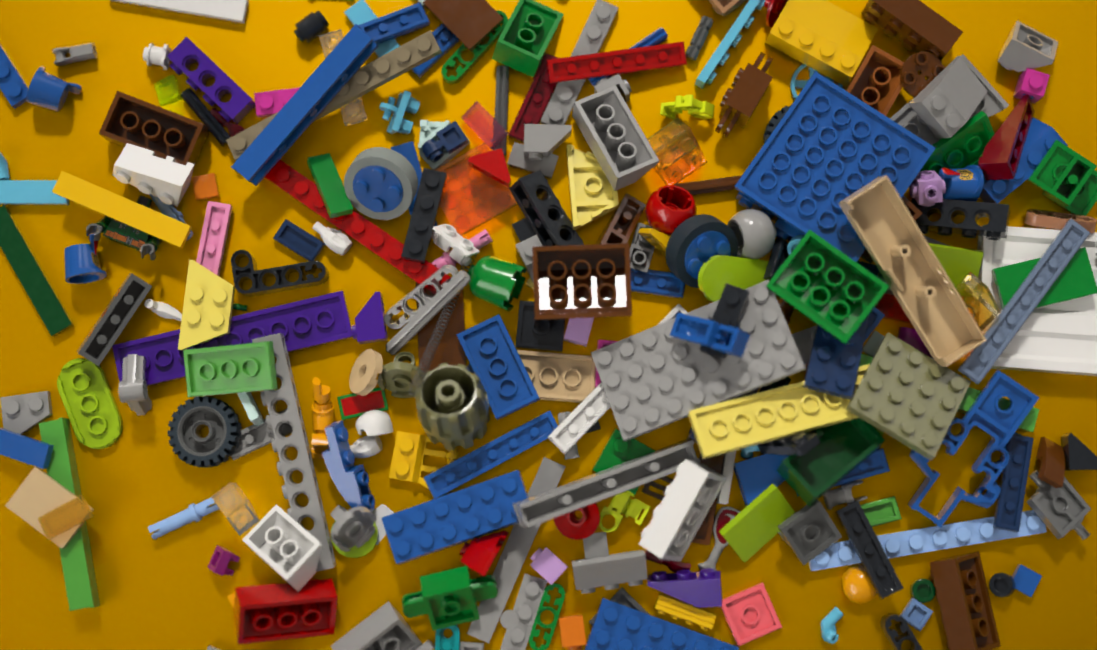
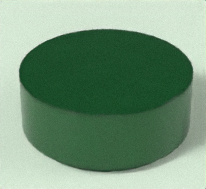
M920 578L911 584L910 594L918 602L927 603L934 598L936 589L930 580Z

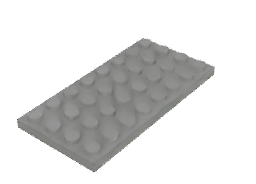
M769 280L745 289L750 294L736 327L750 334L742 358L726 354L724 360L700 352L701 345L670 336L676 318L591 352L625 442L686 418L690 410L731 400L806 370L776 296L766 287ZM719 300L686 314L712 320Z

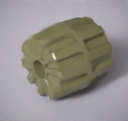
M448 363L439 364L438 368L426 372V376H423L425 379L421 387H416L415 392L417 391L415 400L418 419L428 438L434 444L440 442L446 450L454 451L456 446H462L464 449L474 446V439H482L487 432V423L490 420L487 393L476 373L471 374L467 366L462 364L458 366L448 365Z

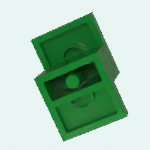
M1055 140L1028 178V181L1044 190L1042 193L1044 196L1072 214L1086 216L1097 201V171L1095 170L1097 165L1060 141Z

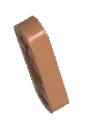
M1028 209L1025 223L1036 227L1061 230L1069 219H1073L1090 233H1094L1097 219L1083 215Z

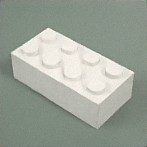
M685 459L678 466L675 479L667 486L664 492L665 497L661 504L655 508L653 519L649 526L645 527L642 531V539L639 545L661 559L681 562L727 478L704 464Z

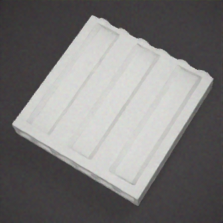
M1008 226L1007 238L994 241L986 239V236H978L977 250L983 251V258L975 288L974 320L983 335L1002 311L992 269L1041 258L1061 230ZM1094 232L1089 234L1080 248L1086 247L1097 286V233ZM1097 294L1035 308L991 369L1097 376Z

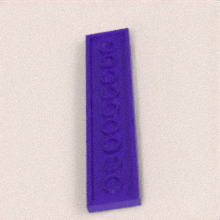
M338 291L233 316L231 318L230 334L213 338L206 343L189 347L187 350L253 343L252 339L277 333L284 334L288 353L352 338V326L344 292ZM180 329L113 345L119 382L122 381L123 358L129 354L144 356L147 386L186 377L184 353L178 350Z

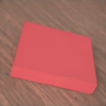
M762 582L724 598L722 601V606L720 607L737 646L782 628Z

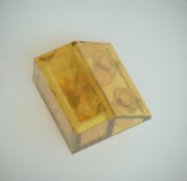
M678 117L647 138L659 159V163L654 166V169L666 185L679 183L707 163L691 128Z

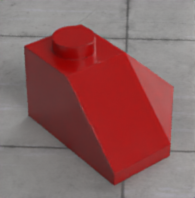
M504 530L471 540L470 544L465 542L459 553L462 556L460 562L485 576L509 532Z

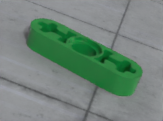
M558 583L549 584L544 590L529 637V645L533 650H546L551 643L565 598V590ZM554 587L559 588L558 593L561 594V597H557L554 601V605H558L557 610L551 606H543L544 601L550 602L551 596L547 593L548 590H553ZM545 610H550L554 614V620L550 624H544L540 620V614ZM537 624L543 628H551L550 633L545 631L543 639L547 640L546 644H541L540 647H537L536 641L533 640L534 636H539L541 630L536 629Z

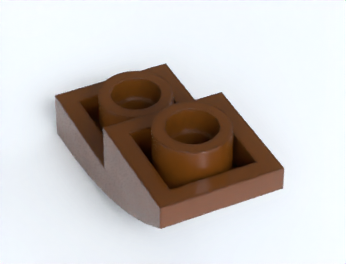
M1041 437L1036 459L1041 461L1038 479L1054 488L1063 487L1065 475L1063 448L1048 438Z

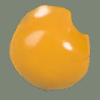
M863 565L850 566L843 573L842 589L851 602L864 604L871 602L875 598L877 592Z

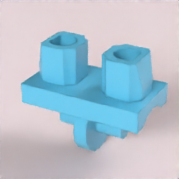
M404 90L403 93H399L395 106L396 98L389 97L388 103H380L379 109L384 111L382 119L389 121L392 114L387 133L393 135L398 132L407 135L411 132L413 122L404 119V113L406 111L416 114L420 106L418 100L410 97L411 92Z

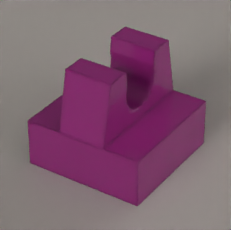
M217 545L208 568L219 575L232 576L234 571L228 568L227 565L230 561L238 562L240 557L228 549Z

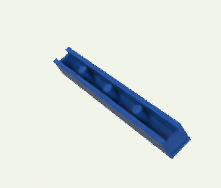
M355 24L231 168L257 186L378 48L373 39Z

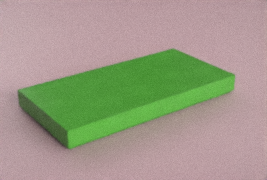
M273 341L183 350L188 397L277 389Z

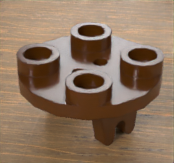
M924 51L910 55L903 62L900 70V82L903 89L915 98L946 67L942 65V62L936 55Z

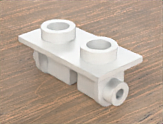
M445 223L432 228L435 230L431 237L433 243L445 252H448L450 247H452L453 249L449 256L460 265L468 266L472 261L470 256L480 252L470 240L459 235L453 226Z

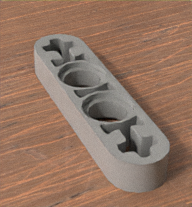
M453 265L442 266L394 304L385 314L384 320L386 325L392 329H399L408 323L434 297L427 295L424 287L426 285H433L437 294L450 279L444 281L442 285L439 281L445 274L449 273L452 274L451 279H453L459 273L457 268ZM410 298L416 299L419 303V308L411 309L407 305V300ZM403 309L405 313L402 314L399 320H392V316L397 315Z

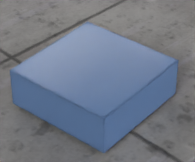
M911 597L900 616L910 626L921 631L933 611Z

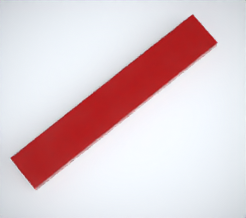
M684 41L546 60L550 84L687 65Z

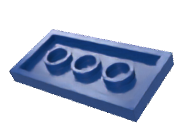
M499 314L457 334L474 373L478 375L483 384L489 405L497 420L540 400Z

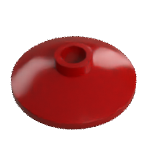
M765 0L764 7L767 8L766 25L768 27L774 26L788 0Z
M596 502L555 517L554 523L560 533L574 540H582L591 536L597 530L600 523V510ZM576 510L582 512V518L576 517Z

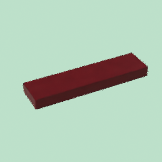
M548 53L545 54L508 134V137L523 144L525 124H540L558 84L549 83L546 60L557 59V57Z

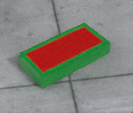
M380 387L374 388L365 396L352 393L337 397L342 420L360 417L365 412L371 410H389L385 390L383 391Z

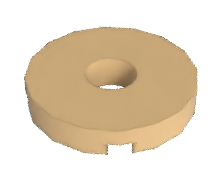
M366 349L356 359L349 377L350 390L354 394L365 396L376 387L378 380H376L377 374H381L383 370V359L379 352L373 349Z

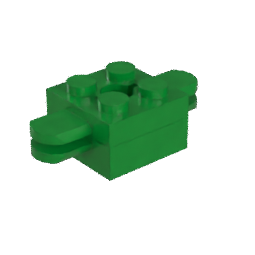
M467 566L421 576L422 591L405 594L402 597L403 614L408 618L428 614L432 630L479 620L477 602L497 596L496 579L492 575L471 579Z

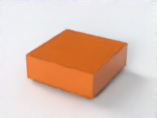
M215 173L192 177L196 201L220 197Z

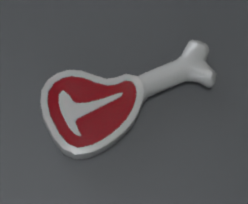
M725 506L717 511L712 531L715 545L708 560L698 564L700 570L712 568L716 571V563L723 549L728 545L719 531L741 512L740 510Z

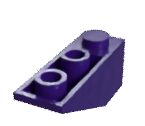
M712 568L702 569L700 572H691L690 570H679L676 573L656 571L648 576L647 586L695 607L722 606L723 596L720 571H715Z

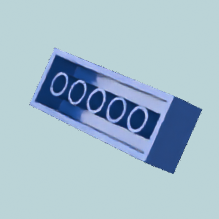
M516 470L382 517L381 519L395 562L401 565L518 524L513 504L525 500L529 496L521 472Z

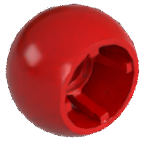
M666 185L658 188L650 195L646 203L645 213L647 221L653 229L671 236L683 221L696 216L697 207L694 198L687 190L675 185Z

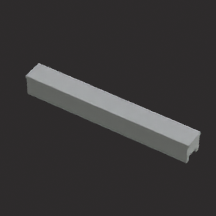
M683 440L514 503L513 507L520 527L529 528L676 472L678 466L685 459L701 463L693 447L694 441Z

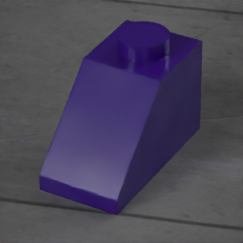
M375 292L355 317V325H352L353 339H357L359 344L388 341L384 320L383 295L381 292Z

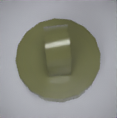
M406 351L400 352L395 356L393 362L383 366V370L378 376V385L383 391L386 388L392 391L391 396L398 398L415 397L416 386L412 384V389L410 386L418 368L414 355ZM408 360L411 361V364L402 361Z

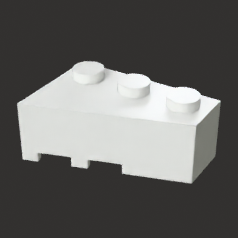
M127 143L114 164L112 176L116 177L121 183H129L137 187L144 194H151L159 198L160 201L167 205L172 204L178 207L190 185L195 164L188 162L185 166L175 163L173 157L159 158L154 156V151Z

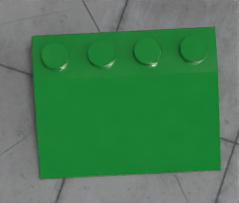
M809 229L766 287L842 343L846 344L885 295L889 285Z

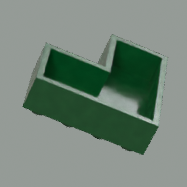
M861 418L810 430L804 433L816 434L820 443L803 456L789 455L781 462L776 471L810 507L874 454L885 442V439L871 424Z

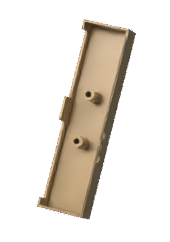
M888 176L877 177L838 203L937 364L948 367L987 341Z

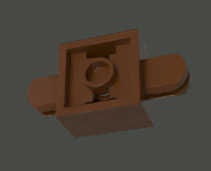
M762 52L754 65L748 63L745 70L739 69L731 85L733 89L728 88L719 105L722 107L720 115L723 117L715 131L719 133L727 119H729L731 122L723 134L726 138L735 124L743 128L746 126L773 78L766 73L773 58L769 57L761 70L758 69L765 56Z

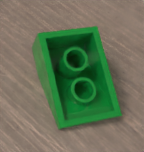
M519 0L496 43L492 59L534 78L564 14L534 0Z

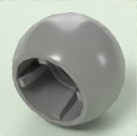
M746 209L736 213L729 220L727 226L733 230L738 241L737 257L760 259L772 250L776 238V227L767 214L756 209Z

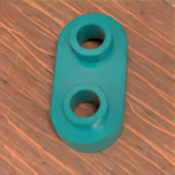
M458 625L436 630L435 650H459L460 629ZM451 629L453 632L452 637H445L444 630Z

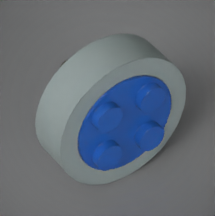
M374 147L364 150L354 159L345 174L344 189L351 204L359 212L373 219L390 220L399 217L409 208L418 190V178L414 167L403 155L388 148Z

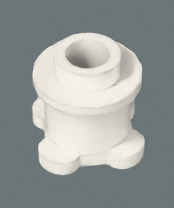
M150 43L148 47L144 48L143 60L146 61L147 66H152V64L163 66V70H168L170 60L167 55L172 52L171 48H169L168 44L158 47Z

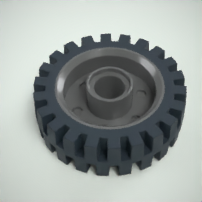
M207 396L194 397V399L185 401L184 405L181 404L177 408L178 411L172 414L173 420L169 421L168 425L170 426L168 436L171 439L168 441L170 446L173 447V452L179 456L178 458L196 467L221 465L220 463L229 460V457L234 454L235 448L239 447L240 443L238 441L242 437L240 432L242 426L238 421V415L234 412L235 410L222 400ZM208 426L209 434L207 437L202 438L201 430L203 427Z

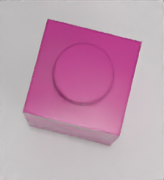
M1027 68L1019 75L1013 97L1021 99L1024 95H1029L1031 103L1038 102L1044 96L1050 75Z

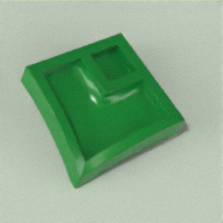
M615 428L592 470L600 472L656 450L634 438L625 442L620 430ZM639 486L629 489L628 491L635 495Z

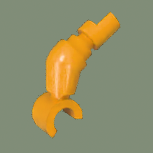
M315 377L312 380L314 403L312 404L313 431H316V433H312L311 455L315 459H324L322 452L329 448L324 428L334 421V404L331 402L330 388L326 385H321V380Z

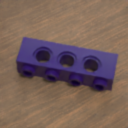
M188 37L167 55L172 62L169 66L178 75L181 73L188 77L186 82L195 91L199 88L204 93L202 98L211 106L216 104L221 109L218 113L227 122L232 119L238 124L255 107L253 99ZM199 63L195 71H189L191 64ZM214 78L215 83L210 87H206V81ZM225 94H232L228 102H222V97Z

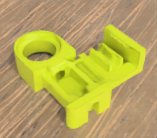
M694 95L676 96L675 102L661 103L660 114L674 120L677 113L682 114L683 110H688V114L696 118L712 119L714 117L715 105L707 101L697 100L693 98Z
M628 490L616 494L609 506L603 507L600 513L599 528L607 533L616 531L624 518L621 513L626 518L630 516L636 519L635 523L641 526L651 506L636 498L634 500L630 497H635V495ZM643 509H645V510L643 511V513H642L640 519L637 520L638 517H639V515H640V513H641V511H642ZM606 515H612L616 521L614 527L610 529L604 528L602 525V519Z

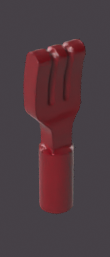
M215 107L210 110V113L222 126L228 128L231 137L245 130L237 123L227 122Z
M646 550L645 557L647 560L666 565L672 572L676 573L679 570H690L691 568L690 563L664 560Z

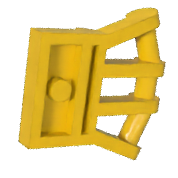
M397 431L389 478L420 483L428 488L421 477L422 471L432 473L440 468L423 465L425 455L447 458V464L460 458L457 446L454 451L448 450V452L426 449L427 443L432 442L428 436Z

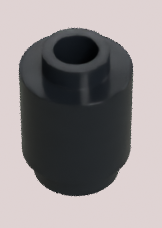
M317 10L315 13L311 12L297 22L294 33L301 42L306 41L309 44L326 31L325 28L329 26V23L322 13Z

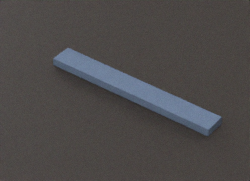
M1073 219L1067 221L984 334L987 341L970 352L958 371L976 384L982 381L1089 236L1090 232Z

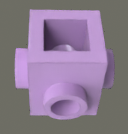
M931 170L919 172L909 187L911 198H914L919 205L926 207L943 202V193L946 192L944 179Z

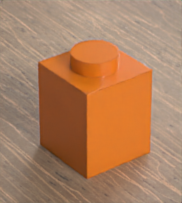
M583 615L559 617L562 648L582 650L581 645H586Z

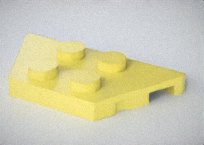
M567 144L573 230H577L617 209L619 205L618 192L612 188L593 153L589 151L584 153L574 149L573 145Z
M190 259L178 350L180 351L187 350V348L197 344L206 343L213 338L230 334L235 286Z

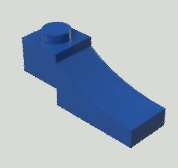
M677 313L670 332V336L740 358L743 357L750 334L741 329L682 313Z

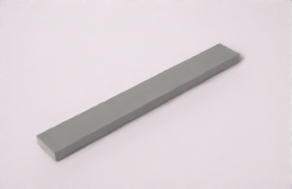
M544 457L528 492L529 498L557 488L566 466ZM519 523L514 525L492 575L496 579L498 594L495 598L480 602L478 607L480 619L472 621L467 632L468 635L486 643L490 642L541 523L529 528L520 527Z

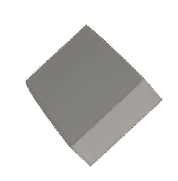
M638 222L630 247V268L647 273L655 247L638 232L641 228L652 227Z

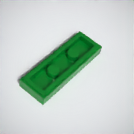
M330 153L308 157V167L330 218L352 214L353 206L345 193L344 185Z

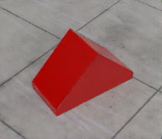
M502 148L469 157L468 165L510 188L511 178Z

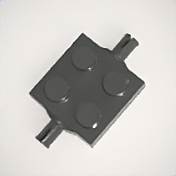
M1037 470L1032 472L1029 477L1038 488L1035 494L1026 502L1053 535L1060 539L1070 530L1074 529L1082 540L1088 538L1090 533L1081 523L1091 508L1064 477L1063 487L1054 488L1038 479L1039 472Z

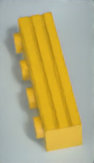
M661 594L658 595L654 609L657 610L656 613L665 615V613L670 614V618L678 621L680 618L684 619L686 624L692 626L694 623L698 624L699 628L705 631L708 628L712 630L717 616Z

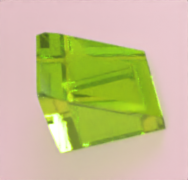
M174 74L154 83L160 106L183 100L178 80Z

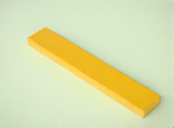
M64 171L61 172L52 190L56 195L182 249L192 229L190 225Z

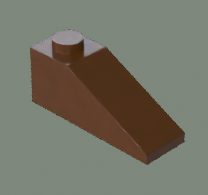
M626 193L596 244L627 243L646 205Z

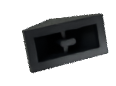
M1072 433L1063 434L1061 436V446L1065 456V471L1097 470V456Z

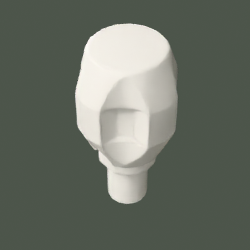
M318 221L314 224L312 229L321 235L320 237L329 249L340 255H345L349 251L352 242L344 233L334 228H326Z
M378 435L359 438L353 445H350L354 458H368L378 454L383 449Z

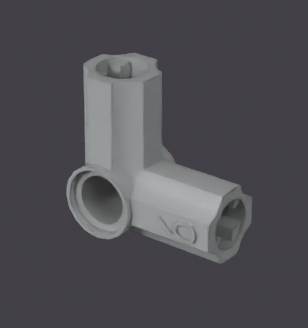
M129 354L123 358V376L118 386L119 398L122 403L127 402L131 411H134L137 416H142L152 409V401L148 395L145 380V358L137 354Z

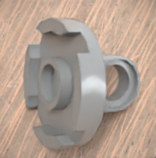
M338 505L330 514L336 521L332 527L331 540L342 551H351L349 548L355 545L358 548L363 546L375 532L376 528L373 524L374 521H377L376 517L366 507H355L347 511L344 507Z

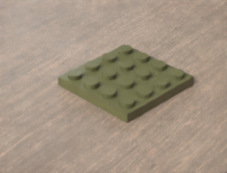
M887 332L846 410L927 459L932 460L948 431L971 381L951 369L937 364L931 357Z

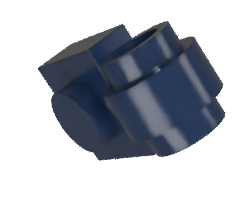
M454 121L436 133L438 141H434V139L426 141L422 145V152L427 160L437 162L444 156L442 153L444 148L448 154H451L469 141L457 122Z

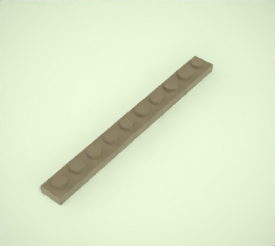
M429 30L359 68L314 121L441 54L442 51L432 31ZM277 113L226 140L235 160L243 154Z

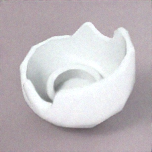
M380 410L365 412L357 419L355 424L359 435H361V431H365L368 436L393 432L390 416L388 413Z

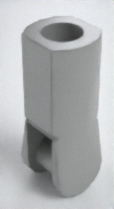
M93 42L52 50L53 54L56 55V60L54 61L56 66H64L97 58V51ZM70 53L71 57L65 58V54Z

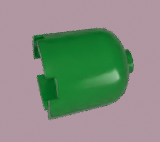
M484 256L478 260L476 265L472 264L468 270L470 291L473 295L488 303L511 311L514 307L511 304L513 298L518 299L523 289L526 278L522 276V273H525L527 269L494 256Z

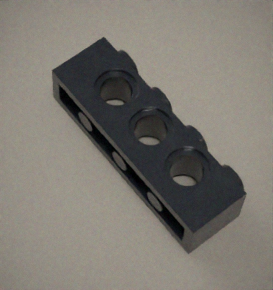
M541 170L519 178L509 188L534 233L537 234L542 246L584 245L576 230H573L571 220L566 215L560 201L556 198Z
M912 198L911 203L923 213L915 221L922 234H927L928 231L938 232L937 234L942 236H951L952 233L962 234L961 236L965 238H976V235L986 236V239L994 241L1007 238L1010 206L1008 204L943 199V202L926 207L919 205ZM931 214H941V218L938 221L933 222L929 220ZM957 215L965 216V220L960 224L953 222V218ZM981 217H987L990 220L985 226H979L977 221Z

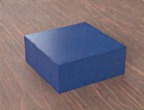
M1018 564L1012 575L1015 581V590L1028 597H1032L1042 576Z

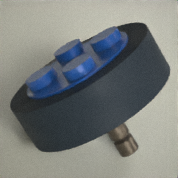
M701 214L690 217L683 221L669 238L666 247L667 266L686 285L699 288L698 274L700 268L710 260V257L714 255L737 257V237L729 226L714 216Z

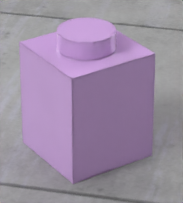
M594 317L569 318L564 341L586 347Z
M539 547L530 557L533 560L530 566L551 585L567 568V565L547 547L544 550Z

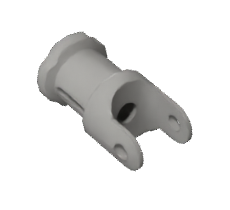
M857 480L845 483L840 488L826 492L823 495L826 508L832 510L837 505L844 503L850 505L856 501L860 502L867 499V496L853 498L851 492L853 486L864 481Z

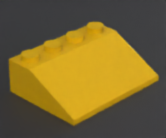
M788 0L765 43L846 87L862 61L878 28L827 0Z

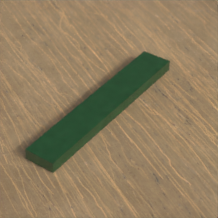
M5 205L1 206L0 247L49 333L55 337L72 327L74 323L8 208Z

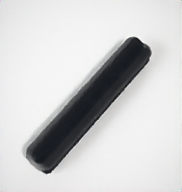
M191 88L183 91L181 97L217 141L222 146L227 145L226 140L231 138L230 135Z

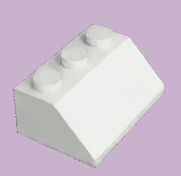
M275 505L242 539L254 553L297 591L316 573L323 545L278 505Z

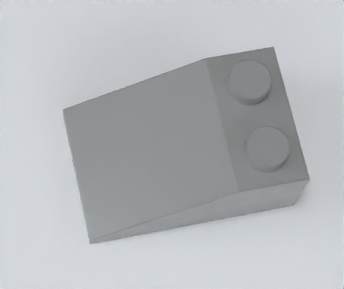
M957 56L909 105L937 139L951 138L969 120L988 90L963 59Z

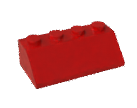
M332 578L309 580L299 591L295 590L289 583L236 587L234 612L237 644L334 635L338 596Z

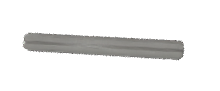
M462 270L451 279L386 344V351L391 355H396L470 282L469 274Z

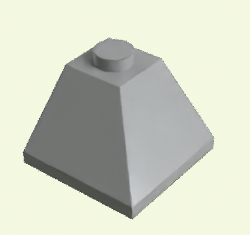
M1017 21L1000 52L998 62L1004 68L1017 72L1025 71L1027 68L1034 69L1051 65L1055 58L1058 41Z

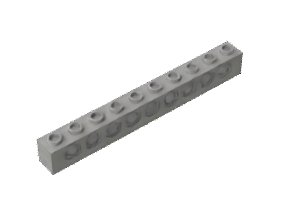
M277 333L252 339L253 343L273 341L274 355L277 359L275 364L276 377H279L282 381V386L279 390H264L261 392V399L263 405L268 407L269 415H266L268 428L273 429L274 438L271 439L273 451L278 452L280 461L277 462V469L279 475L284 477L285 485H282L284 498L289 499L290 508L287 509L288 515L302 527L305 517L313 519V529L305 530L323 545L316 572L334 568L337 564L284 334ZM280 400H284L287 403V410L283 414L276 410V404ZM285 423L290 424L293 428V432L289 437H285L281 432V428ZM291 446L295 447L298 451V456L295 460H290L286 454L287 449ZM295 470L303 473V481L301 483H295L292 480V473ZM300 493L306 494L309 498V503L306 507L300 506L297 502V497Z

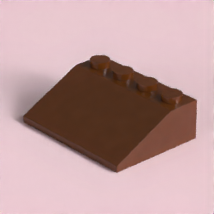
M629 243L532 247L535 320L632 316Z

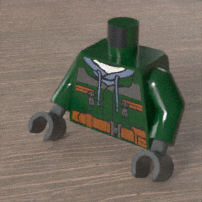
M139 195L136 203L150 208L153 200ZM104 216L96 224L92 223L86 227V236L90 233H95L94 241H99L101 233H104L103 236L107 239L140 251L142 259L146 254H149L150 260H155V252L162 242L159 238L107 216Z

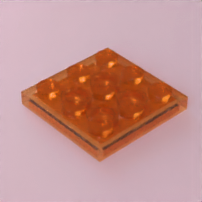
M485 143L435 169L436 171L447 173L440 207L450 225L461 236L518 205L509 188L468 165L469 157L489 152Z

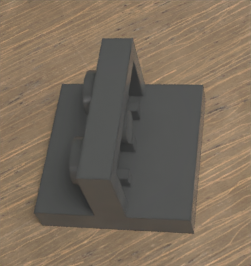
M819 500L810 507L808 505L804 506L777 526L780 530L779 536L791 547L803 565L842 538V535Z

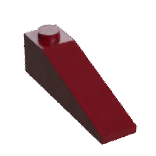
M1024 95L985 146L978 165L982 169L986 180L1014 179L1034 115V108L1029 95Z

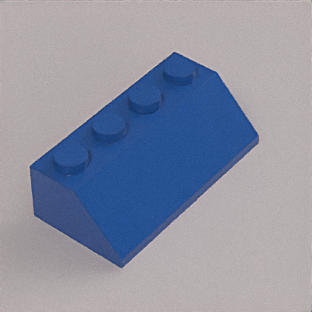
M1033 117L1014 179L986 180L984 176L983 190L979 198L986 203L998 204L1030 177L1055 140L1068 146L1067 143L1051 126Z

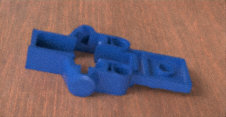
M997 370L963 419L953 418L941 443L946 446V453L952 456L964 442L973 426H977L991 436V440L971 467L973 472L980 473L984 471L986 476L973 494L966 493V491L958 486L938 515L934 516L919 506V504L940 474L934 469H930L927 464L929 459L911 449L910 458L925 474L926 478L908 502V505L913 510L919 511L932 520L940 528L960 500L983 508L992 506L1001 492V488L995 481L1009 461V454L1004 447L1039 397ZM1002 397L1010 399V406L1006 410H1001L998 407V401ZM955 423H960V433L952 435L950 432L951 426ZM999 450L1001 453L1000 459L997 462H992L991 454ZM985 489H987L986 493H985L984 496H983V495H982V492H983Z

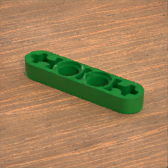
M496 10L504 18L503 25L493 31V33H496L495 35L492 33L489 35V41L486 44H479L472 50L474 53L472 60L464 61L461 58L462 52L468 50L462 44L444 63L441 72L445 82L449 84L458 83L499 39L508 22V17L504 12ZM457 59L458 62L465 68L462 69V67L459 66L456 69L457 76L451 75L450 77H448L447 69L450 68L451 70H453L457 66V62L455 61Z

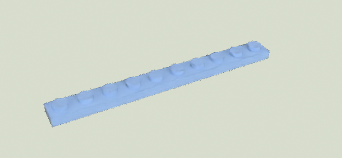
M1033 510L1022 511L1019 532L993 528L995 516L943 524L941 528L931 526L877 535V538L889 559L1046 533L1047 530L1046 525ZM850 540L833 543L810 560L809 567L810 571L859 564L861 561Z

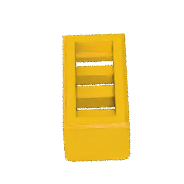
M653 228L639 229L638 233L666 257V247L670 236Z

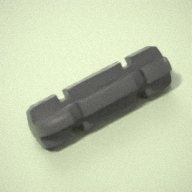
M707 16L701 18L699 27H697L690 46H688L685 53L687 58L691 60L697 59L708 35V30L711 29L713 19Z

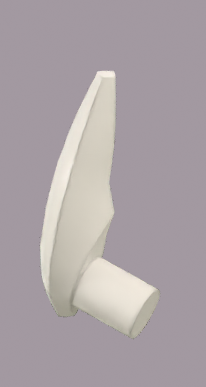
M147 299L144 303L145 307L158 316L166 319L182 320V314L166 303Z

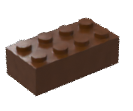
M869 0L861 12L869 23L877 24L887 36L895 37L902 42V46L905 49L916 53L921 51L929 52L936 55L940 61L963 33V31L920 0Z
M117 91L99 134L106 140L123 147L128 143L154 151V156L159 158L173 157L175 163L186 166L188 162L196 164L209 134V129L200 122Z

